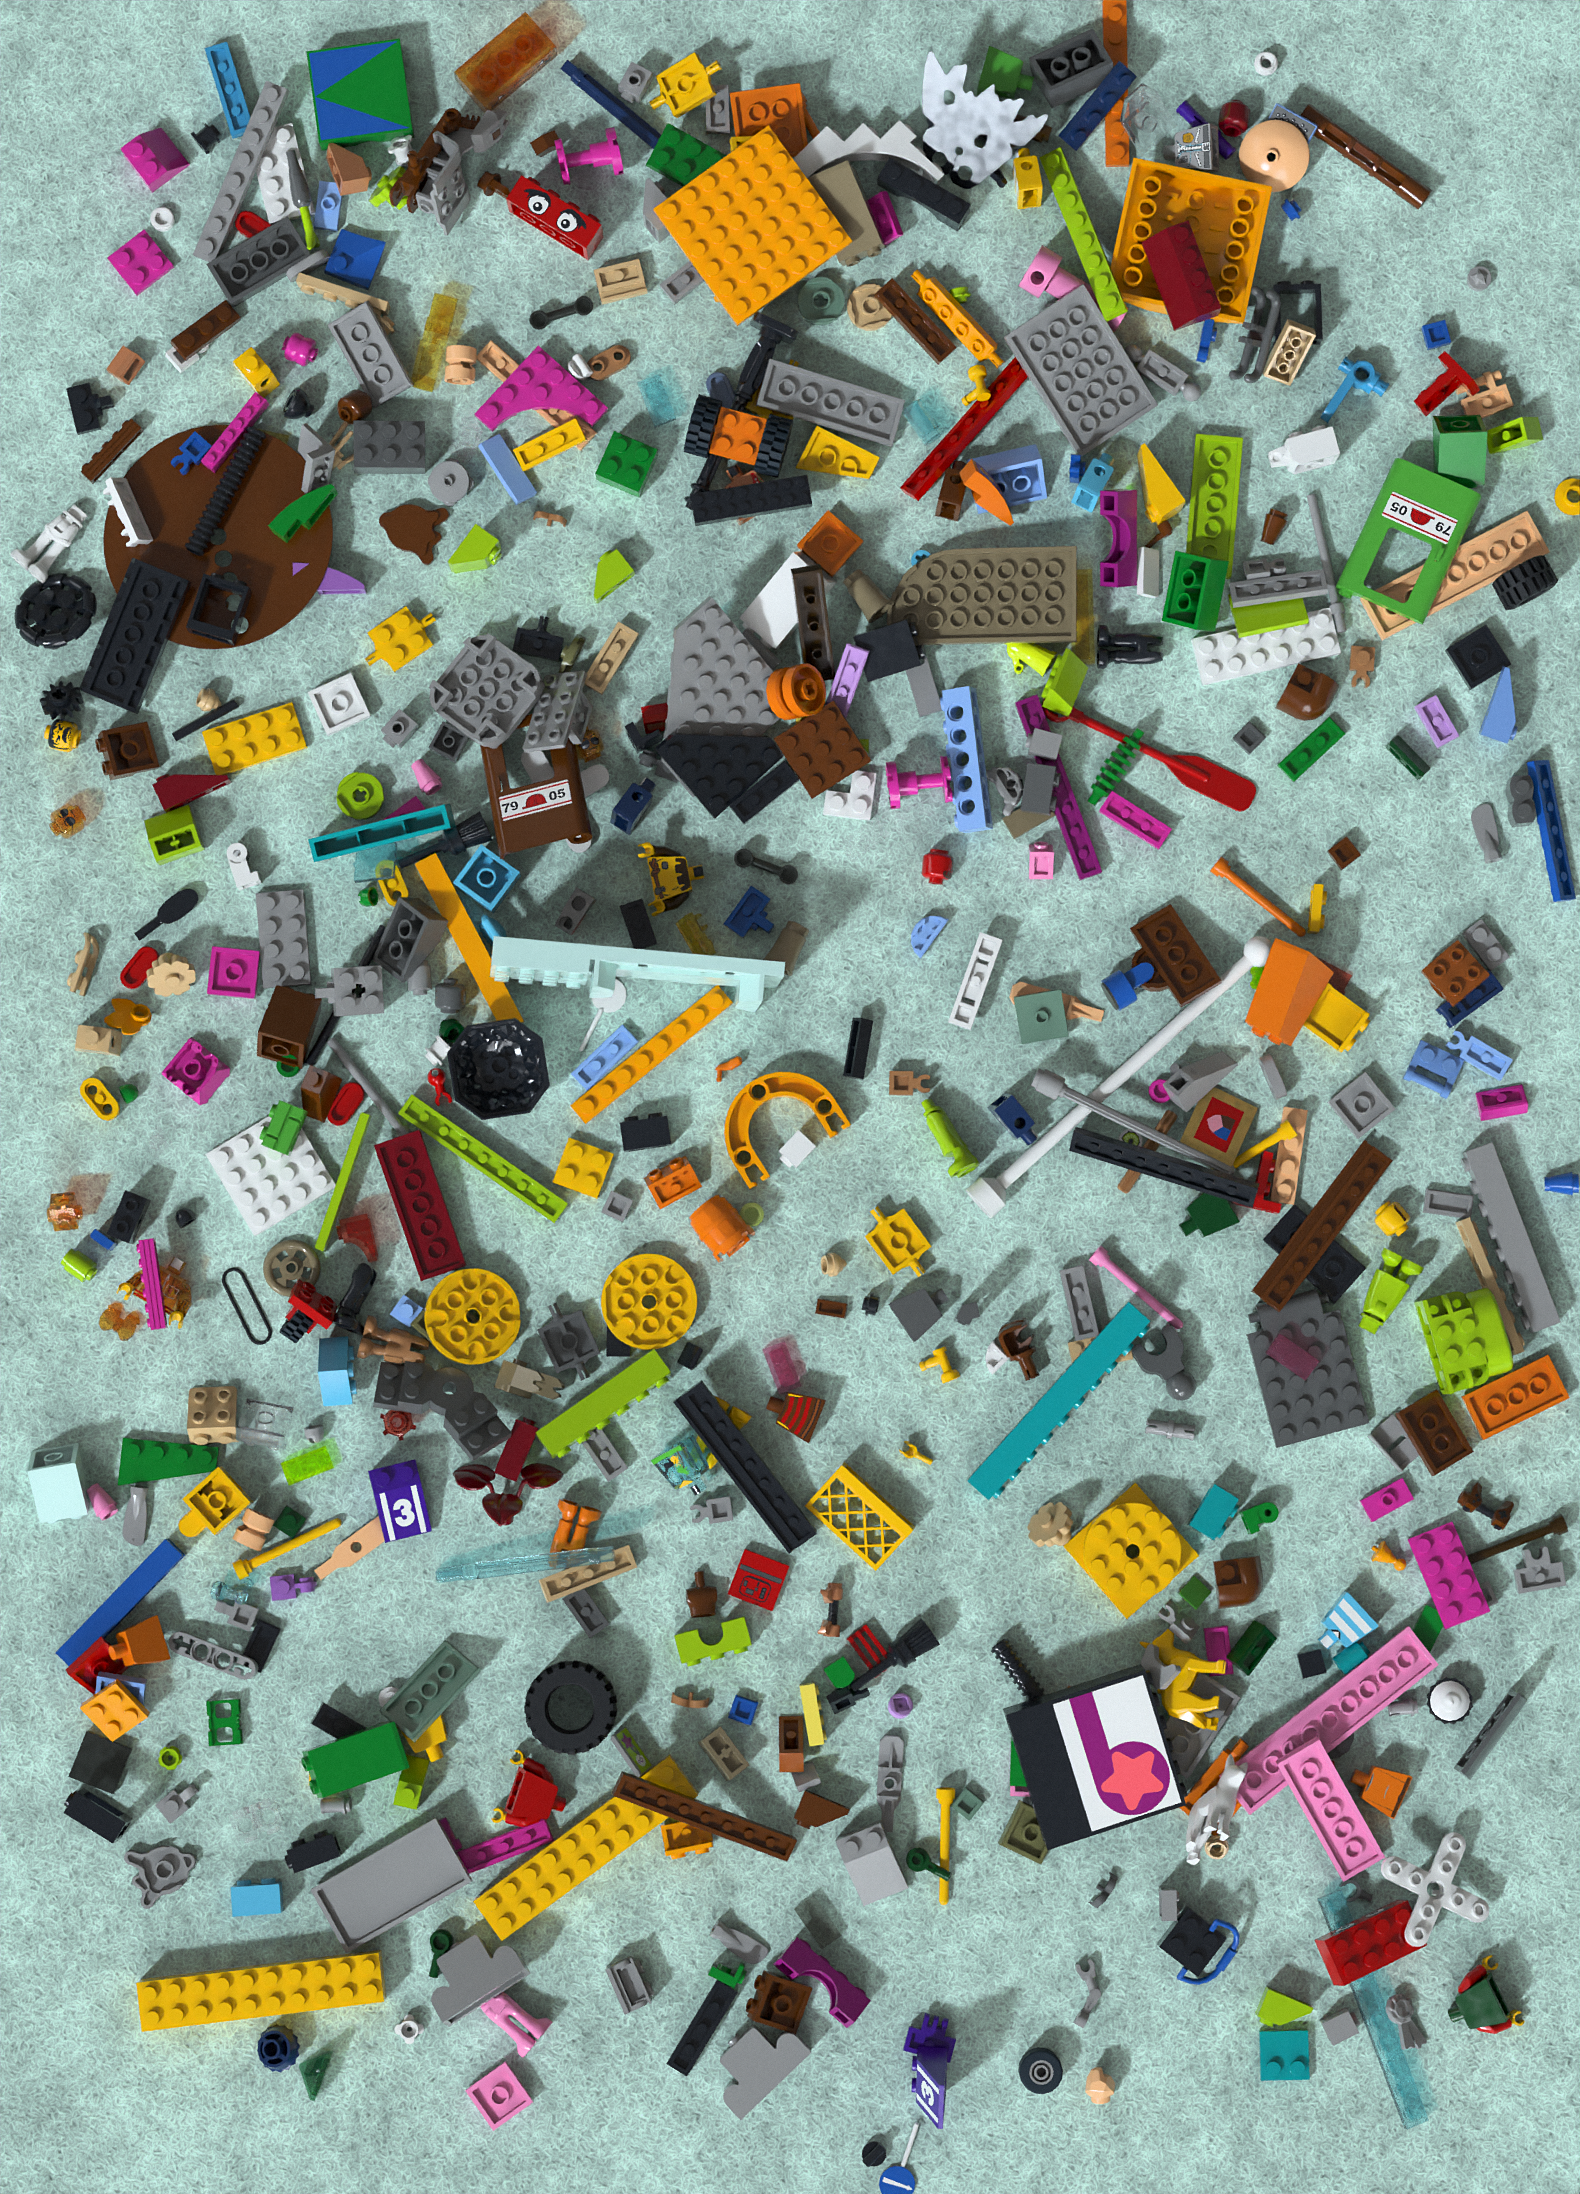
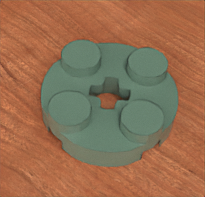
M826 277L810 279L799 291L797 300L799 312L804 320L819 326L828 325L838 320L845 303L844 293L840 286ZM818 296H823L824 300H828L824 307H819L818 304L814 303L815 300H818Z

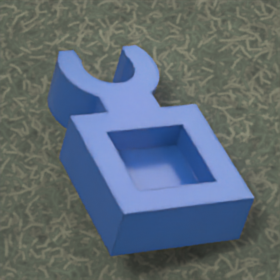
M1207 319L1203 322L1196 359L1198 362L1206 363L1210 341L1215 342L1217 327H1213L1214 319Z
M194 431L179 447L183 454L175 456L171 460V464L175 468L177 464L184 463L180 472L182 475H185L190 470V464L194 462L198 466L212 446Z
M1071 454L1070 483H1079L1080 476L1083 477L1085 474L1086 462H1081V455Z

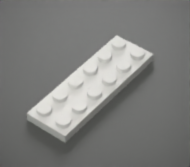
M1330 607L1307 612L1309 623L1242 638L1238 637L1236 629L1193 638L1191 642L1202 686L1340 655L1341 650Z

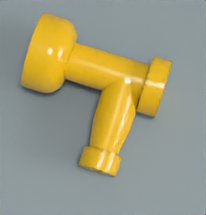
M984 365L972 366L967 373L969 379L975 382L976 388L961 399L965 406H968L976 399L978 401H986L991 397L984 381L987 376L986 367Z
M946 1346L933 1351V1357L919 1362L922 1371L940 1364L943 1370L941 1375L943 1384L961 1377L959 1371L952 1369L946 1355Z

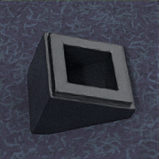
M687 1342L677 1362L690 1370H694L703 1353V1349Z

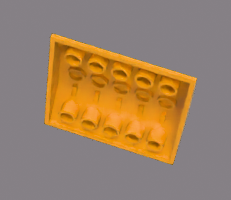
M1133 158L1111 262V270L1124 302L1148 311L1167 314L1141 243L1167 227L1189 220L1221 306L1219 315L1210 319H1214V322L1243 324L1272 186Z

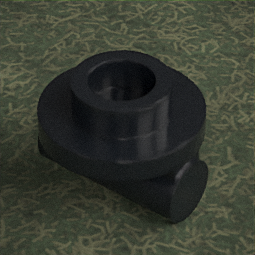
M876 2141L867 2143L862 2149L863 2163L867 2167L881 2165L886 2158L884 2146Z

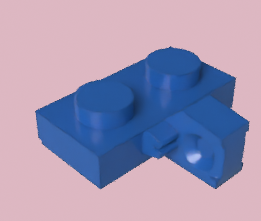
M750 886L724 922V926L742 938L746 936L750 929L756 931L758 927L769 934L774 928V924L766 919L768 913L764 909L771 899L753 886Z

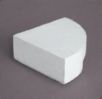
M994 1341L988 1346L985 1356L987 1368L993 1375L1009 1359Z

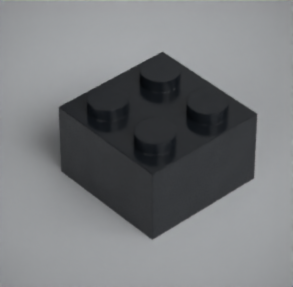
M1186 1905L1180 1912V1917H1177V1921H1173L1157 1942V1945L1198 1977L1226 1941L1227 1937L1218 1929L1211 1932L1209 1930L1211 1924Z

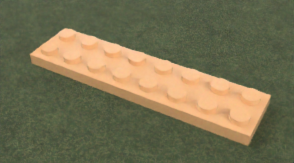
M1528 511L1458 547L1427 617L1488 586L1500 575L1535 556L1547 555L1550 552ZM1424 565L1374 591L1401 603L1407 602ZM1360 598L1382 641L1417 623Z

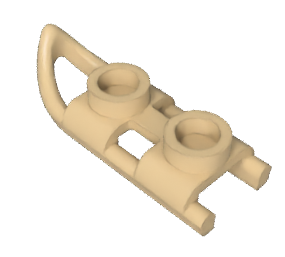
M87 932L83 933L85 937L84 949L79 950L75 955V963L78 964L75 973H71L67 979V985L70 987L69 991L76 993L77 989L81 990L79 994L81 996H85L99 955V945L96 938ZM91 943L93 945V954L89 953ZM84 967H87L88 970L86 976L84 977L82 976Z

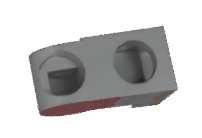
M576 888L561 911L562 913L557 919L555 926L572 935L589 909L596 902V899L581 889Z

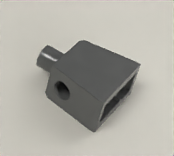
M922 1288L888 1305L914 1343L943 1316L938 1307L949 1299L941 1288L930 1296Z

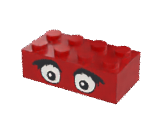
M521 175L506 198L509 212L589 261L603 239L601 221L592 214L585 215L580 212V207L573 202H564L555 191L551 189L546 191L540 187L541 184L534 178H525Z
M1408 1900L1393 1901L1314 1940L1333 1985L1345 1986L1427 1946L1426 1943L1423 1946L1414 1947L1408 1944L1405 1939L1404 1932L1413 1912Z

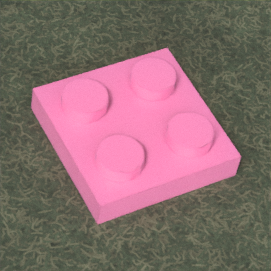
M506 2061L465 2090L493 2131L533 2103V2099Z

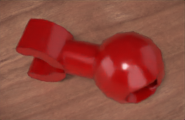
M440 1068L431 1069L428 1072L427 1080L429 1084L435 1087L437 1093L435 1098L436 1105L440 1106L439 1098L441 1093L451 1103L452 1097L446 1092L444 1087L446 1080L445 1072ZM437 1070L438 1075H433L432 1071Z

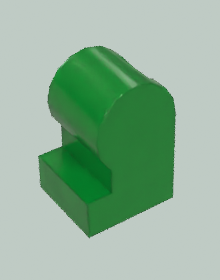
M1263 1502L1239 1512L1248 1534L1259 1532L1258 1524L1272 1523L1279 1514L1276 1505L1270 1502Z

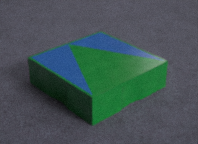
M400 38L306 51L318 140L322 151L328 149L329 143H335L345 148L366 142H388L396 137L401 138L407 135L415 138Z

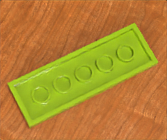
M1196 434L1185 552L1229 561L1226 579H1231L1243 438Z

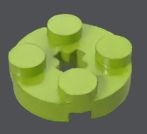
M351 773L341 780L337 788L336 797L339 808L346 816L355 820L372 818L380 811L385 800L382 785L377 778L368 773ZM358 790L360 792L365 791L367 793L364 796L365 801L359 800L356 802L354 800L356 798L355 792Z

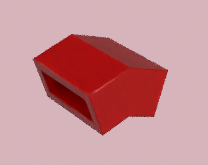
M667 702L641 707L645 733L649 734L658 729L659 731H664L665 719H667L668 713Z

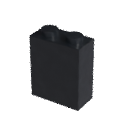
M911 617L857 634L853 637L856 646L870 650L864 666L868 682L915 668L925 663L926 651L922 644L919 645L917 639L919 630L916 622L911 621Z

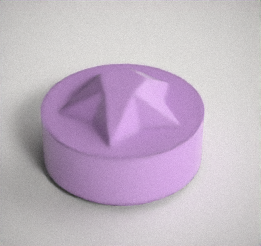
M904 1693L894 1694L888 1702L889 1713L898 1719L907 1717L913 1708L911 1698Z

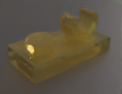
M691 912L675 923L693 954L712 956L716 954L713 943L703 932L708 928V925L700 926L697 922L702 917L700 913L693 915Z

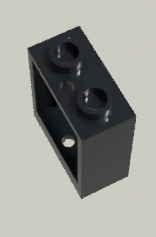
M1311 280L1302 281L1300 284H1291L1290 281L1277 282V284L1273 285L1272 290L1276 291L1279 296L1280 294L1313 293L1316 337L1311 345H1320L1323 340L1321 283L1315 284ZM1280 311L1273 334V346L1281 333Z
M211 573V575L203 574L186 628L189 633L235 646L252 592L247 587L248 584L236 579L233 582L224 580V576L217 573ZM210 587L242 596L231 630L200 622Z
M85 1788L71 1793L64 1803V1806L67 1807L64 1814L111 1843L121 1839L133 1819Z

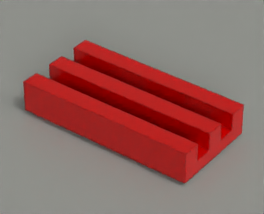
M865 1624L849 1636L847 1640L866 1666L871 1669L873 1665L854 1639L856 1637L859 1638L877 1664L881 1660L862 1636V1633L865 1631L885 1658L887 1652Z

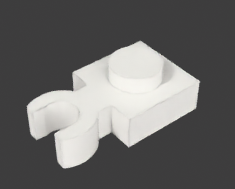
M209 344L202 350H200L198 353L206 352L209 348ZM174 347L165 354L180 374L199 360V356L196 353L185 361Z

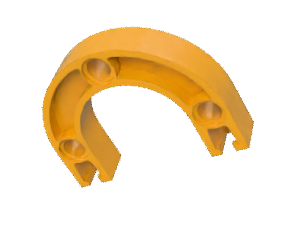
M775 1072L753 1080L734 1098L725 1120V1143L731 1161L750 1190L756 1187L757 1183L750 1182L745 1169L750 1168L753 1164L763 1174L760 1177L762 1181L770 1178L749 1140L750 1121L757 1109L764 1103L782 1097L793 1098L803 1102L816 1115L830 1139L838 1135L837 1131L831 1130L826 1121V1118L836 1113L844 1123L841 1126L843 1130L851 1126L831 1093L819 1082L799 1073ZM762 1086L766 1091L765 1095L762 1098H755L752 1095L754 1087ZM823 1100L830 1102L832 1106L831 1110L827 1113H822L818 1109V1104ZM745 1151L750 1154L751 1160L749 1163L740 1164L737 1161V1156L740 1152Z

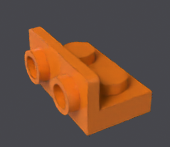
M686 1156L672 1159L669 1165L650 1171L644 1178L660 1209L702 1187Z

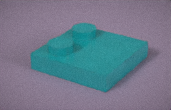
M1307 2029L1259 2030L1261 2081L1310 2080Z

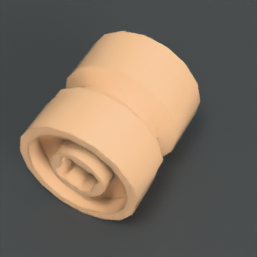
M465 345L446 347V362L449 365L445 367V382L458 385H471L475 383L476 370L472 365L476 363V348Z
M247 1508L241 1519L243 1525L238 1526L232 1539L249 1548L261 1551L266 1541L264 1534L270 1532L275 1520L258 1511Z

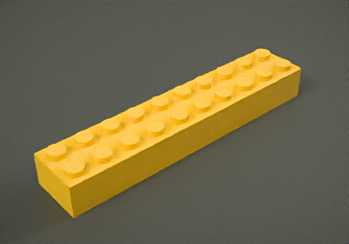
M671 1754L639 1777L692 1798H696L699 1794ZM613 1796L475 1898L473 1902L500 1940L503 1941L669 1817Z
M381 1950L140 1979L136 1983L142 2032L384 2002L387 1998Z

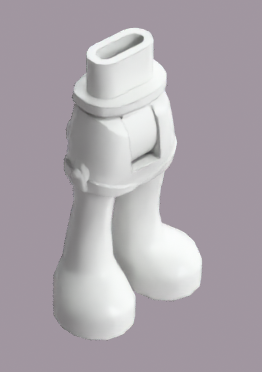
M74 504L68 511L64 510L63 514L44 526L45 530L30 548L25 551L14 549L10 553V556L26 571H29L41 583L47 580L49 568L58 555L72 544V540L75 538L78 530L83 527L81 523L88 517ZM53 540L55 543L38 562L34 563L46 546Z

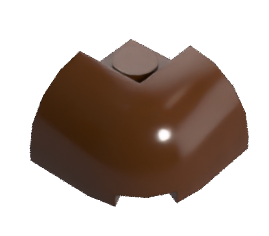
M1298 663L1275 708L1299 720H1315L1322 716L1329 708L1339 685L1327 675L1319 674Z
M1260 1555L1213 1561L1218 1609L1245 1606L1251 1604L1259 1597L1263 1589Z

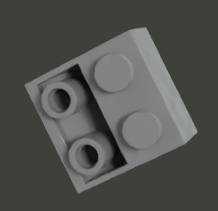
M648 178L645 181L644 226L660 244L670 233L653 209L667 198L664 195L665 190L657 181L653 182Z

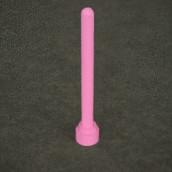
M1100 1246L1093 1253L1089 1261L1095 1266H1104L1174 1328L1181 1329L1183 1327V1322L1109 1259L1108 1251L1104 1247Z

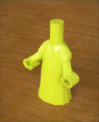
M1035 643L1006 644L1007 653L1012 658L1016 674H1021L1024 670L1023 665L1020 664V659L1044 677L1057 652L1043 648Z

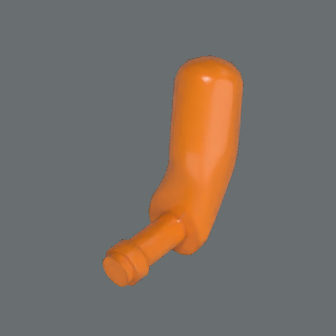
M736 1056L716 1067L717 1082L722 1081V1071L733 1070L742 1064L743 1061L740 1056Z

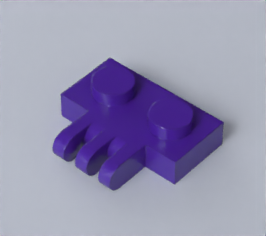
M925 2013L921 2029L913 2026L908 2027L903 2051L918 2054V2047L947 2048V2063H950L956 2038L945 2035L949 2019L944 2018L942 2026L939 2027L937 2026L939 2016L934 2015L932 2024H928L930 2014Z

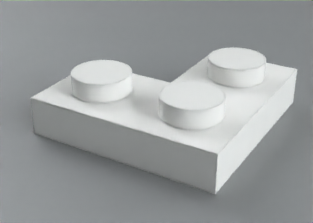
M855 771L852 773L850 793L826 790L823 815L870 821L876 773Z

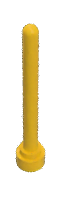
M1288 1119L1279 1124L1280 1127L1277 1128V1132L1238 1155L1233 1163L1234 1168L1236 1169L1280 1140H1291L1296 1137L1297 1133Z
M335 1518L250 1560L239 1559L232 1563L239 1579L242 1580L248 1577L249 1573L253 1572L252 1569L340 1527L342 1521L339 1518Z
M938 1787L936 1788V1798L938 1803L941 1804L940 1867L949 1871L950 1804L955 1799V1788ZM939 1877V1902L942 1905H946L949 1902V1881L947 1882Z

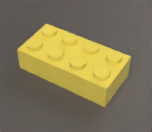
M814 1682L800 1684L809 1747L822 1745L827 1738L826 1732L822 1730L821 1726L824 1725L823 1715L819 1714V1710H822L821 1702L817 1700L816 1696L819 1695L818 1685H815Z

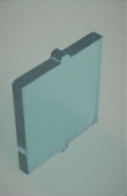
M396 842L356 852L355 862L353 863L355 867L354 882L360 883L395 878V866L398 862L396 858Z

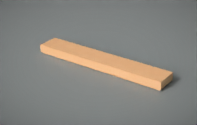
M492 340L476 356V360L503 383L519 366L515 360ZM553 408L535 410L554 428L577 418L587 438V441L576 446L580 451L597 434L582 419L566 411Z

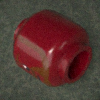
M1232 100L1223 104L1218 119V126L1221 131L1230 137H1237L1246 132L1250 120V109L1240 100Z

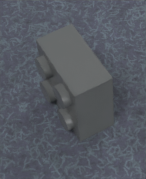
M442 722L429 745V749L456 763L469 737L453 726Z

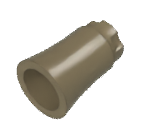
M861 569L854 571L843 582L848 589V593L862 610L868 623H872L888 611L889 605L891 606L894 603Z
M788 921L786 927L782 929L775 944L763 960L785 962L784 974L792 976L809 930L797 922Z

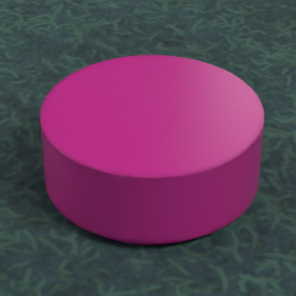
M1158 1079L1149 1086L1148 1093L1154 1102L1165 1103L1170 1099L1163 1086L1167 1080Z

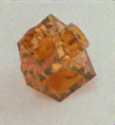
M75 1192L50 1195V1207L47 1208L48 1222L53 1223L54 1231L79 1228V1219H83V1209L81 1204H77Z

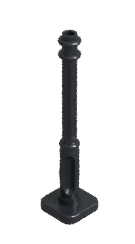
M759 312L752 316L750 325L760 330L758 334L760 338L752 348L741 372L737 388L733 392L735 397L730 409L744 412L748 402H752L753 395L764 379L768 361L773 358L776 345L780 344L781 341L788 344L793 343L799 333L797 330ZM709 453L696 483H691L690 485L692 488L690 494L710 491L711 482L723 458L722 456ZM686 496L684 498L687 502L685 507L692 510L691 498Z

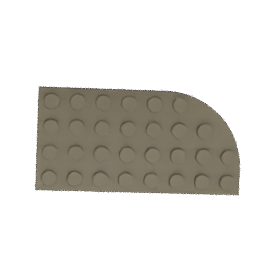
M1077 546L950 549L931 554L928 558L913 565L903 575L902 580L891 596L894 603L888 607L887 625L911 617V621L916 622L919 630V635L917 636L919 645L1077 642Z

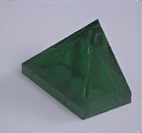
M328 2050L299 2064L309 2099L315 2101L334 2051Z

